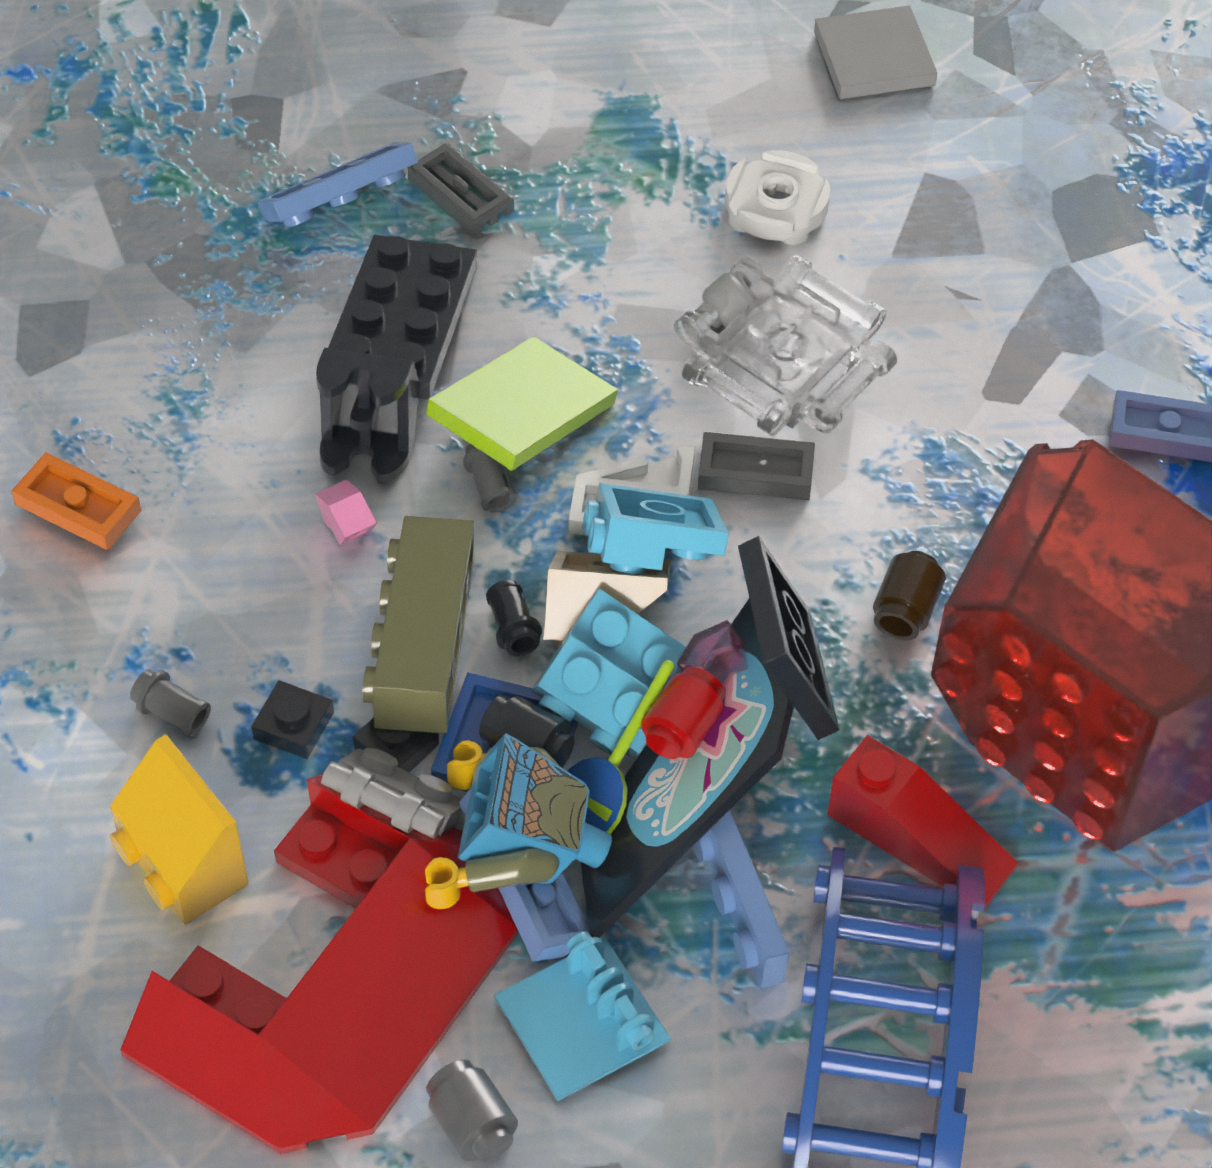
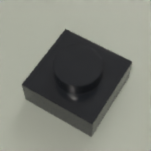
M278 680L251 726L253 739L308 759L334 714L333 700Z
M374 717L353 736L355 750L358 748L362 750L374 748L384 751L397 759V767L409 773L440 745L439 733L374 728Z

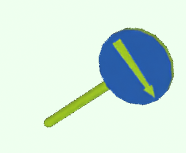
M666 660L662 663L609 759L605 760L599 757L583 759L567 770V772L585 782L590 790L585 822L609 834L619 824L627 801V785L624 775L618 766L638 733L642 719L657 699L673 671L674 663L671 660Z

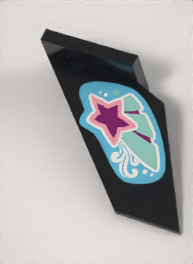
M760 536L738 545L749 599L701 666V669L714 675L725 689V697L722 700V713L695 754L690 758L677 757L676 759H667L655 753L648 744L645 746L624 776L627 785L626 807L619 824L611 833L612 842L605 860L598 868H593L580 862L589 934L592 937L600 938L782 759L794 707L817 740L840 731L811 612Z

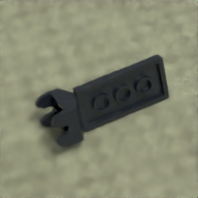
M373 235L328 348L324 347L316 368L321 411L322 440L320 443V464L328 475L336 476L347 469L353 457L359 454H367L372 457L371 471L378 483L390 482L405 470L414 448L419 399L429 400L431 398L477 268V249L457 247L449 243L436 244L408 240L400 236Z

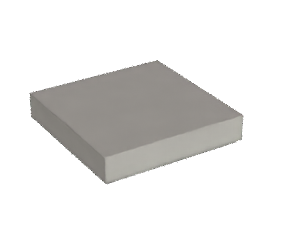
M910 5L815 19L814 33L839 99L936 86L938 72Z

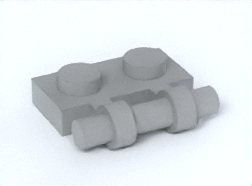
M358 748L339 760V763L331 761L321 780V784L341 793V801L355 808L366 805L392 818L391 825L406 833H410L415 829L433 839L437 835L441 837L459 822L463 812L459 805L462 798L452 794L453 788L447 782L431 775L422 774L417 777L397 767L398 761L396 758L374 748H365L364 750Z

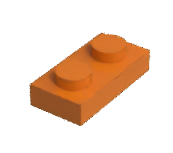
M47 452L43 454L11 491L15 505L107 551L141 512L139 497Z

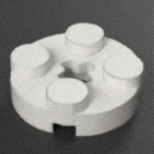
M782 150L762 152L761 160L752 161L747 165V158L738 162L730 171L726 181L725 205L729 213L728 221L730 226L738 232H747L762 239L782 241L788 245L804 243L809 238V232L821 225L828 212L830 185L827 178L824 182L823 178L818 175V166L805 156ZM776 191L785 193L784 199H774L769 196H773Z

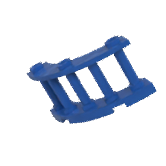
M833 847L830 866L818 865L813 903L825 904L819 965L806 963L801 1003L814 1005L800 1114L786 1113L781 1153L794 1155L793 1168L808 1167L810 1150L916 1166V1168H960L967 1114H963L966 1089L957 1087L958 1072L971 1074L973 1070L984 930L977 929L978 912H984L985 906L984 868L958 865L956 884L944 883L943 889L843 875L845 848ZM841 900L940 914L939 921H943L942 927L840 913ZM843 939L939 953L938 960L949 962L948 984L938 983L937 989L833 974L836 940ZM829 1000L932 1015L933 1023L945 1024L942 1056L931 1055L929 1061L824 1046ZM820 1073L925 1088L926 1096L937 1097L932 1134L921 1132L919 1139L814 1123Z

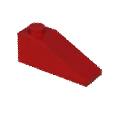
M868 734L833 776L828 816L942 887L944 883L956 884L958 865L984 868V911L1016 869L1018 862L919 765Z

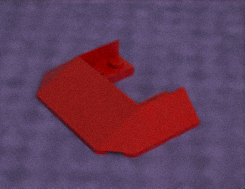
M323 774L306 779L310 806L275 848V859L279 865L355 908L353 913L287 998L197 945L170 980L151 971L120 1049L123 1057L280 1154L306 1149V1143L341 1135H346V1140L373 1135L518 935V929L499 888L472 892L469 886L461 887L460 898L455 905L446 909H435L427 904L425 888L431 884L426 882L425 869L433 859L439 857L448 858L454 861L458 869L466 867V862L458 858L463 831L453 826L441 837L437 835L434 839L415 829L410 833H406L391 825L392 818L366 805L355 808L341 801V793L321 784Z

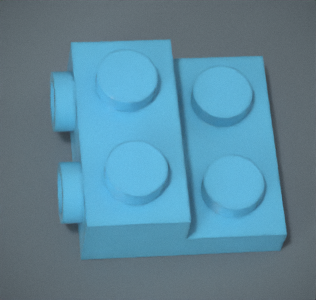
M599 483L596 501L587 500L582 524L583 535H588V552L600 554L603 563H610V568L626 574H642L645 568L662 570L666 548L672 549V553L679 557L691 560H704L707 558V554L724 556L729 535L713 499Z
M599 588L576 620L531 691L542 698L538 706L569 722L574 719L593 733L589 740L596 747L611 755L662 663L666 660H671L674 663V669L666 681L665 687L673 675L682 673L686 667L693 666L699 655ZM641 727L626 752V755L630 758L639 754L646 744V736Z

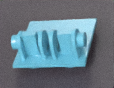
M587 931L576 934L568 941L567 947L570 950L568 957L494 994V999L557 1101L671 1041L667 1031L607 939L591 937Z

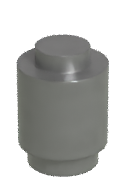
M463 1059L444 1066L432 1076L426 1086V1092L430 1097L429 1109L461 1158L466 1161L479 1159L481 1162H489L504 1154L513 1143V1134L518 1127V1120L482 1068L474 1067L469 1060Z

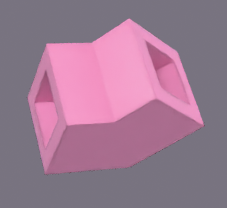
M347 479L315 494L324 523L332 530L340 546L372 531L377 524L361 491Z

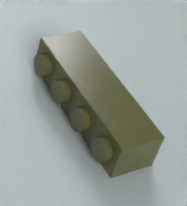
M404 516L400 539H390L387 569L388 573L393 574L392 580H382L379 601L380 615H385L384 623H374L371 640L372 658H377L376 667L366 666L363 679V702L373 703L374 728L446 734L448 732L474 567V521Z

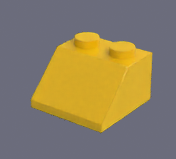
M166 734L154 741L110 805L116 831L110 834V839L119 856L129 867L137 862L147 874V877L143 878V882L157 906L163 911L171 906L186 925L249 885L236 821Z

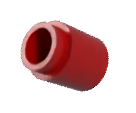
M693 666L686 667L682 673L673 675L641 721V728L646 736L648 746L655 753L667 759L692 757L723 711L722 700L725 697V689L722 683L708 671Z

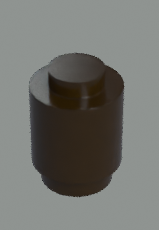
M910 551L897 554L891 559L873 603L875 613L874 624L881 632L895 639L912 640L918 636L919 631L927 628L946 581L945 572L938 565L935 558L921 551Z

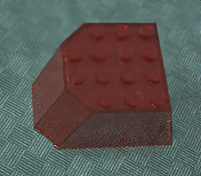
M1093 439L1080 440L1074 447L1050 449L1048 443L1035 444L1027 451L945 604L931 677L967 739L977 748L979 754L988 763L1004 768L1021 781L1034 798L1043 803H1050L1070 818L1084 836L1092 840H1099L1113 852L1212 800V520Z

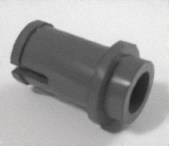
M469 444L465 449L466 455L463 458V465L467 472L473 474L483 510H490V513L507 510L515 504L517 495L512 487L506 467Z
M150 669L145 670L137 678L130 692V699L136 703L138 712L146 715L152 712L168 723L178 727L190 737L196 735L201 730L211 711V705L208 702L196 698L172 683L169 673L164 670L157 672Z

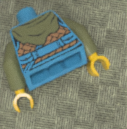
M506 733L488 750L487 754H482L481 747L476 742L470 740L462 741L454 748V760L447 764L448 783L453 788L459 790L471 789L458 858L466 862V867L458 869L454 861L442 857L433 859L425 869L426 882L431 885L425 888V895L429 906L435 909H446L455 905L460 898L461 887L469 886L472 892L515 885L535 883L544 885L552 883L574 860L593 868H598L603 863L609 852L612 836L585 822L590 790L585 782L561 768L545 749L528 747Z

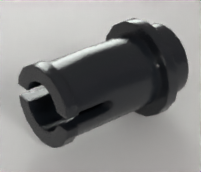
M514 580L499 581L492 585L486 593V601L491 607L498 627L496 632L497 644L511 656L530 654L539 646L542 627L536 618L531 617L523 595L522 586Z

